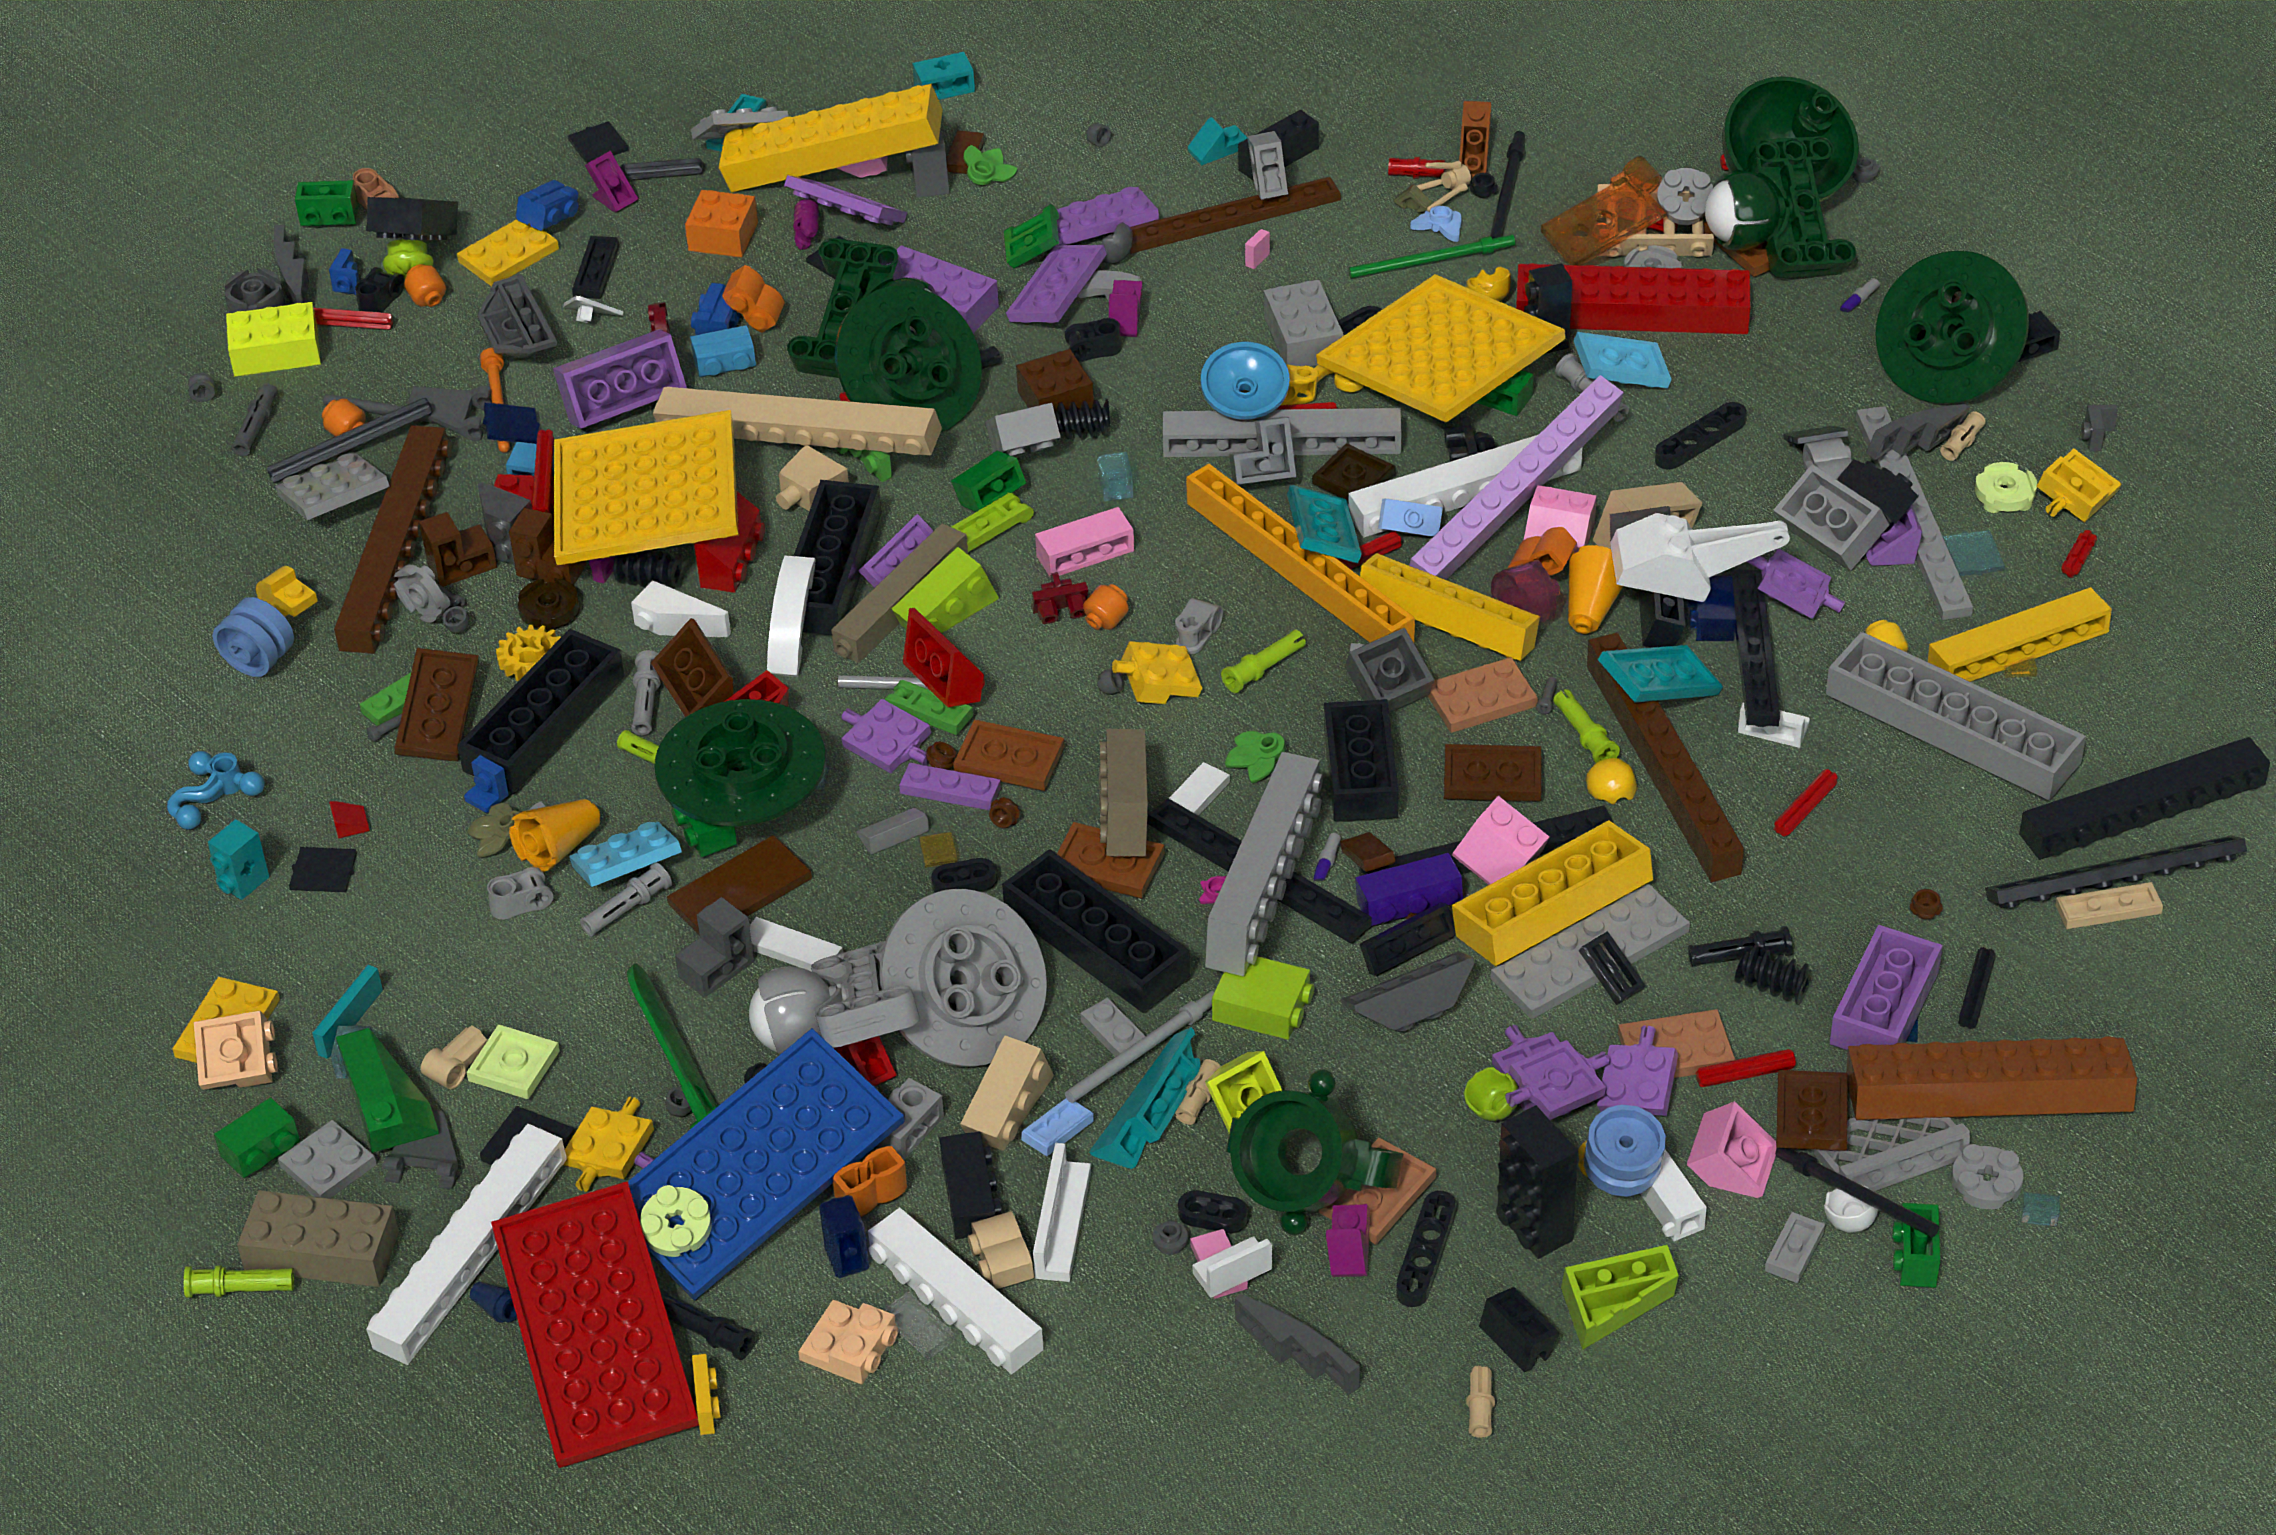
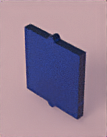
M484 403L485 417L483 424L486 425L487 439L537 444V433L540 424L536 419L535 408Z

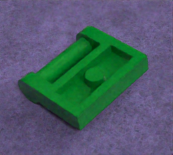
M1050 204L1043 208V212L1016 227L1011 226L1004 230L1006 261L1013 269L1059 244L1057 226L1059 213L1054 205Z

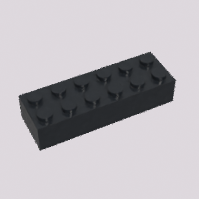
M820 480L794 556L816 559L812 589L808 591L802 632L832 635L831 629L848 614L861 576L858 570L865 564L882 514L879 486Z
M569 629L457 745L463 772L474 776L471 762L481 755L504 768L508 791L514 794L624 677L620 649Z
M1051 849L1002 883L1004 903L1024 920L1031 931L1140 1012L1144 1013L1190 977V959L1187 948Z

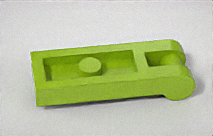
M1008 493L951 527L967 535L969 552L1017 523H1027L1032 518L1034 511L1026 503L1021 504L1020 498L1015 494Z

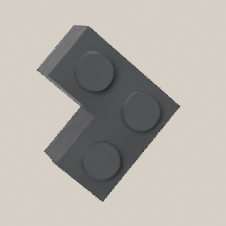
M1289 417L1255 420L1258 450L1229 454L1232 481L1236 484L1296 477Z
M722 897L713 904L706 906L697 914L700 938L685 946L675 955L678 977L704 998L754 962L748 917Z

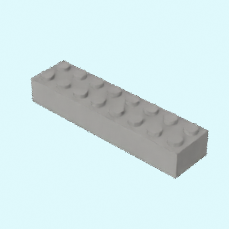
M1861 632L1829 667L1826 695L2049 801L2082 762L2085 735L1864 632Z
M1286 752L1281 753L1209 914L1206 968L1244 976L1249 964H1255L1259 950L1258 943H1264L1268 930L1267 922L1274 920L1277 910L1276 901L1277 899H1283L1286 889L1285 880L1286 878H1292L1295 868L1294 859L1301 857L1304 846L1303 838H1309L1313 824L1312 817L1317 818L1320 812L1321 799L1317 798V793L1320 792L1323 783V774L1319 773L1320 760Z

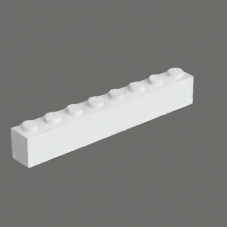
M1538 435L1350 492L1348 506L1352 521L1363 538L1387 531L1378 529L1382 499L1385 498L1443 507L1442 513L1464 507ZM1582 448L1549 480L1580 471Z
M528 1123L520 1134L512 1138L509 1148L500 1159L494 1161L484 1180L473 1188L469 1199L462 1208L454 1212L447 1227L432 1240L429 1250L420 1261L413 1264L407 1278L400 1287H396L392 1291L389 1301L381 1311L371 1318L367 1332L374 1350L406 1365L411 1362L498 1249L491 1222L526 1212L565 1163L567 1157L562 1138Z

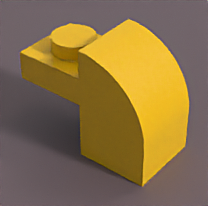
M282 566L256 584L257 598L275 607L284 617L289 614L295 617L318 602L316 592L296 579L295 570L289 566Z

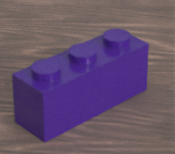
M1449 853L1355 877L1357 903L1362 912L1372 917L1371 926L1407 917L1410 913H1421L1440 902L1452 905L1463 899L1462 876Z

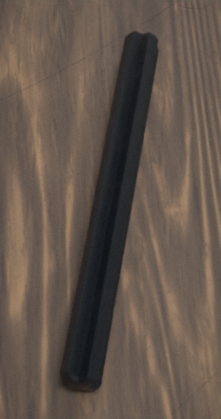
M427 398L419 399L269 465L267 473L272 482H278L431 414V405Z

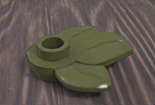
M498 803L491 806L487 816L479 817L468 828L467 833L471 837L481 840L477 851L479 858L492 855L500 851L507 841L511 842L509 827L514 825L515 820H512L513 816L520 813L519 811H513L511 805Z

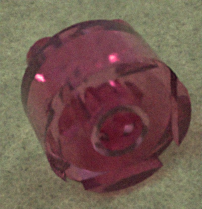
M1534 560L1497 572L1492 578L1491 594L1492 598L1497 597L1499 601L1540 616L1539 623H1543L1555 618L1556 597L1560 595V586L1555 579L1550 578L1541 562Z

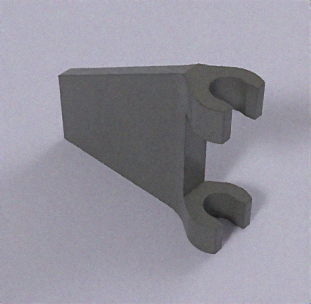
M413 386L408 404L422 398H427L431 405L432 413L425 416V418L451 429L469 440L479 441L483 430L479 429L481 418L476 416L469 417L472 405L481 410L490 409L492 400L488 397L491 389L488 386H479L472 390Z
M432 1110L439 1130L438 1135L394 1146L392 1153L386 1156L383 1163V1169H388L385 1182L399 1183L402 1179L404 1166L437 1169L436 1174L441 1175L438 1184L439 1188L453 1189L457 1177L458 1163L444 1111Z

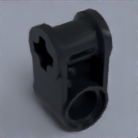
M379 267L371 269L369 274L355 286L359 311L383 312L401 295L404 288L403 275L399 273L393 275L385 273Z
M1113 318L1073 324L1066 329L1064 334L1066 342L1070 345L1069 349L1078 362L1114 356L1122 350L1120 324ZM1077 331L1080 333V339H1078ZM1079 346L1082 348V354L1079 351Z

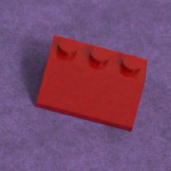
M738 491L739 535L694 543L700 588L735 593L740 581L743 582L745 580L749 561H753L755 558L758 541H762L764 538L765 524L761 523L760 510Z
M909 608L903 664L947 707L980 702L982 689L985 685L984 674L918 610Z

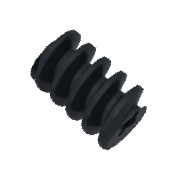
M1105 399L1103 407H1101L1098 400H1094L1092 408H1089L1086 400L1082 401L1080 409L1072 401L1068 410L1065 409L1063 402H1059L1057 410L1054 411L1059 433L1061 435V432L1064 431L1067 439H1071L1073 430H1076L1079 438H1083L1085 429H1088L1091 437H1095L1097 428L1100 429L1103 436H1106L1110 427L1108 399Z
M647 550L640 551L638 556H636V553L616 555L613 565L614 577L618 583L622 584L628 582L629 585L636 586L639 584L640 587L646 588L652 581L674 589L680 579L682 557L676 554L673 562H671L670 553H664L662 559L659 560V553L654 550L650 558H648Z
M1756 944L1749 952L1746 951L1742 955L1735 972V982L1739 983L1745 978V985L1751 988L1757 983L1758 990L1761 992L1767 991L1770 987V994L1777 997L1782 992L1783 1000L1789 1002L1795 997V1003L1798 1006L1801 1004L1809 985V964L1805 963L1800 970H1796V959L1793 958L1785 966L1783 965L1784 955L1779 954L1775 961H1772L1771 950L1769 949L1766 950L1762 957L1758 956L1759 946Z

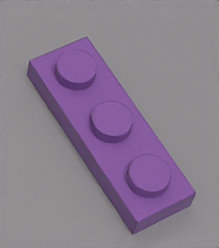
M916 514L858 571L875 588L933 530Z
M909 763L899 786L900 794L990 810L991 803L997 799L1001 790L1000 779Z

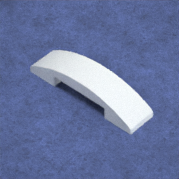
M784 556L773 601L768 641L767 670L773 675L799 676L803 649L801 638L808 591L812 589L815 558Z

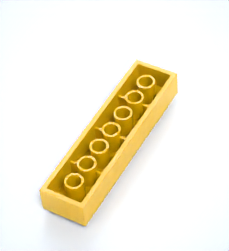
M927 84L923 86L917 85L898 92H888L873 98H863L844 105L838 104L819 111L813 110L794 117H784L781 120L769 123H759L744 129H734L725 133L719 169L732 193L786 180L787 175L804 176L935 145L939 142L943 109L932 84Z

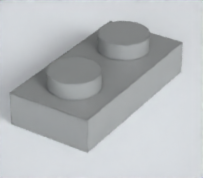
M1108 997L1080 1013L1081 1022L1115 1057L1145 1037Z
M1791 1212L1765 1263V1271L1799 1283L1824 1234L1825 1224Z

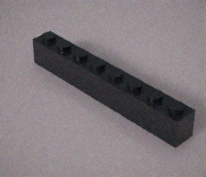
M2250 737L2023 811L2019 835L2038 860L2057 856L2065 851L2080 846H2087L2092 842L2107 837H2114L2137 827H2144L2149 823L2170 818L2176 814L2200 808L2221 799L2230 798L2247 790L2257 789L2266 784L2270 761Z

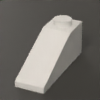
M652 581L631 602L634 624L643 630H648L658 635L675 636L690 618L697 622L706 637H728L731 634L728 611L655 581Z

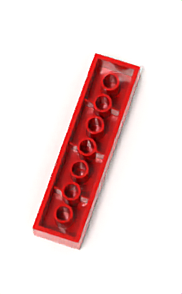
M1535 263L1518 264L1516 309L1524 312V307L1528 305L1525 284L1529 283V270L1551 265ZM1564 265L1572 279L1570 329L1748 334L1750 270Z

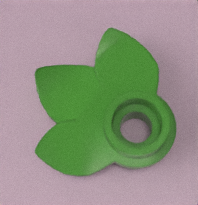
M970 145L964 152L963 158L968 166L967 175L976 184L986 185L992 181L1005 182L1013 178L1017 172V167L1003 164V155L1000 148L981 153L976 147Z
M1257 731L1241 733L1234 738L1237 747H1234L1228 753L1225 766L1227 768L1248 767V776L1251 783L1258 782L1274 770L1281 753L1285 752L1286 743L1278 733H1266L1264 735Z

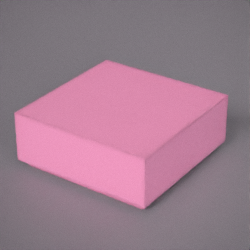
M1263 229L1259 230L1245 243V264L1252 269H1255L1270 255V232Z

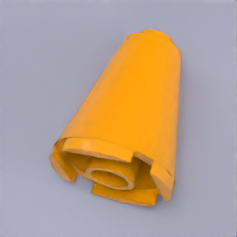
M1585 545L1580 547L1578 552L1574 553L1573 551L1570 556L1568 622L1578 633L1588 634L1596 631L1623 586L1616 584L1611 549L1597 545Z
M587 799L522 811L513 816L512 820H515L514 825L509 827L512 846L521 861L527 859L533 865L532 867L540 868L543 872H546L556 866L599 826L600 811L594 803Z

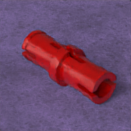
M1414 156V159L1389 157L1388 176H1413V179H1419V177H1441L1445 169L1426 168L1425 164L1445 162V160L1420 159L1417 156Z

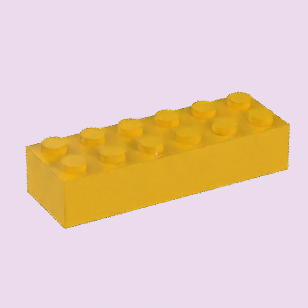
M1608 820L1453 904L1452 911L1456 937L1493 965L1498 966L1652 881L1653 872L1650 848Z

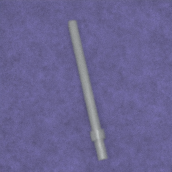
M1210 991L1196 1002L1190 1001L1181 1007L1179 1014L1065 1092L1067 1100L1074 1103L1186 1024L1192 1025L1203 1017V1013L1212 1007L1214 991Z

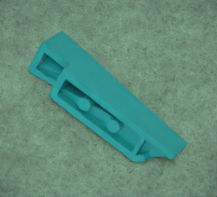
M1192 1027L1175 1034L1090 1149L1089 1153L1092 1156L1132 1169L1136 1167L1146 1140L1149 1143L1159 1140L1187 1093L1185 1088L1189 1081L1194 1080L1201 1067L1200 1059L1193 1057L1191 1038L1195 1036V1031Z

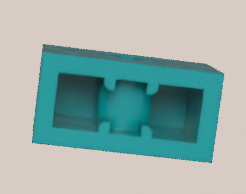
M965 52L912 63L914 86L932 84L938 100L975 92L974 70Z
M237 819L207 842L211 854L210 861L214 866L217 876L216 883L224 893H231L243 900L270 877L259 833Z

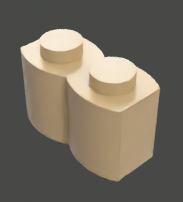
M1012 1211L971 1223L973 1234L968 1235V1242L973 1256L979 1254L981 1258L978 1261V1267L983 1279L989 1280L990 1284L997 1290L1034 1278L1032 1259Z

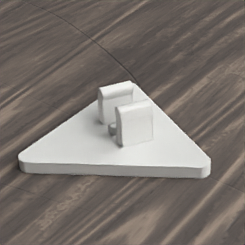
M581 296L571 298L564 302L563 306L578 310L576 321L583 323L591 321L592 312L623 316L624 313L621 310Z

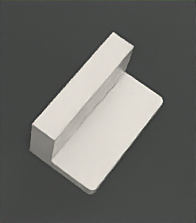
M1743 702L1740 709L1738 733L1800 748L1809 726L1810 718L1779 710V726L1757 727L1755 725H1746Z
M1253 1236L1193 1264V1275L1209 1297L1212 1298L1271 1270L1272 1244L1268 1239L1258 1242Z

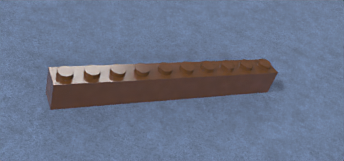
M410 426L389 482L390 487L387 488L334 628L339 651L375 654L379 642L384 640L386 622L391 620L394 600L399 598L394 587L398 577H394V575L405 565H408L409 559L415 555L417 537L420 538L422 536L419 521L424 520L430 514L431 499L437 495L439 477H443L446 458H450L452 453V442L447 439L446 429L443 427Z
M1617 632L1589 639L1587 668L1708 879L1712 883L1741 875L1744 847L1658 700L1634 702L1597 660L1603 651L1627 649L1620 635Z

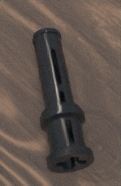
M1782 926L1778 931L1760 933L1759 930L1753 931L1749 937L1694 946L1689 945L1688 955L1690 964L1693 967L1700 964L1738 959L1746 951L1749 952L1755 944L1759 946L1758 956L1761 957L1767 949L1771 950V955L1784 953L1785 956L1792 955V941L1787 926Z
M666 1293L661 1294L670 1321L706 1338V1342L711 1347H721L732 1352L733 1357L738 1360H743L749 1355L756 1337L753 1330H742L732 1325L731 1321L726 1317L714 1318L686 1303L676 1300Z

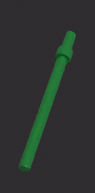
M1514 235L1493 239L1491 236L1479 238L1478 242L1348 268L1350 278H1356L1481 253L1482 255L1494 253L1496 249L1515 246Z

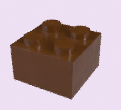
M1070 349L1016 365L1018 393L1028 408L1052 403L1053 409L1056 411L1058 403L1063 402L1065 409L1068 410L1070 402L1074 401L1077 408L1080 409L1082 401L1085 400L1089 408H1092L1094 401L1093 383Z

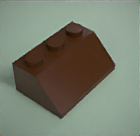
M692 618L650 662L685 717L704 707L724 702L733 695L732 675L697 622Z

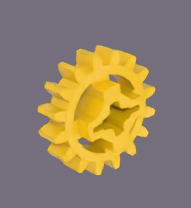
M529 625L528 629L524 631L522 628L517 627L516 634L507 632V640H499V648L496 649L499 669L505 670V676L507 677L515 674L516 681H519L561 636L556 637L555 630L546 632L543 625L538 630H534L533 625Z

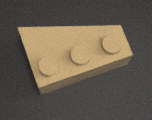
M1683 482L1613 490L1610 492L1593 541L1598 546L1611 549L1610 514L1669 506L1670 515L1686 519L1690 527L1693 528L1702 502Z
M1004 1035L960 1123L965 1133L980 1131L982 1143L989 1144L1002 1151L1005 1150L1009 1142L1015 1138L1019 1127L1054 1077L1042 1049Z

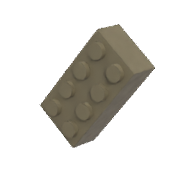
M1106 729V741H1100V843H1106L1107 856H1146L1148 800L1145 729Z
M258 1190L237 1247L244 1270L293 1268L294 1277L380 1287L399 1234L393 1206Z

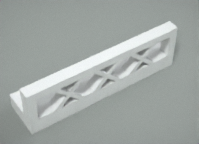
M1055 1143L1033 1249L1035 1279L1070 1282L1091 1176V1164L1067 1161L1066 1144Z

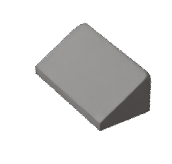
M912 808L856 832L869 853L874 854L928 832V818L922 811Z

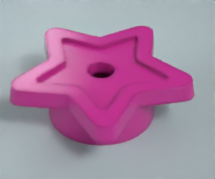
M1214 876L1207 881L1200 882L1204 891L1199 898L1201 904L1215 903L1219 894L1216 892L1221 890L1226 876Z

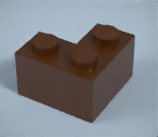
M523 508L509 530L516 575L533 580L544 579L547 583H555L554 578L566 580L574 586L587 562L580 561L573 564L557 565L554 557L552 514Z
M448 512L419 521L427 565L433 571L437 583L444 587L497 568L493 545L480 524L459 531Z

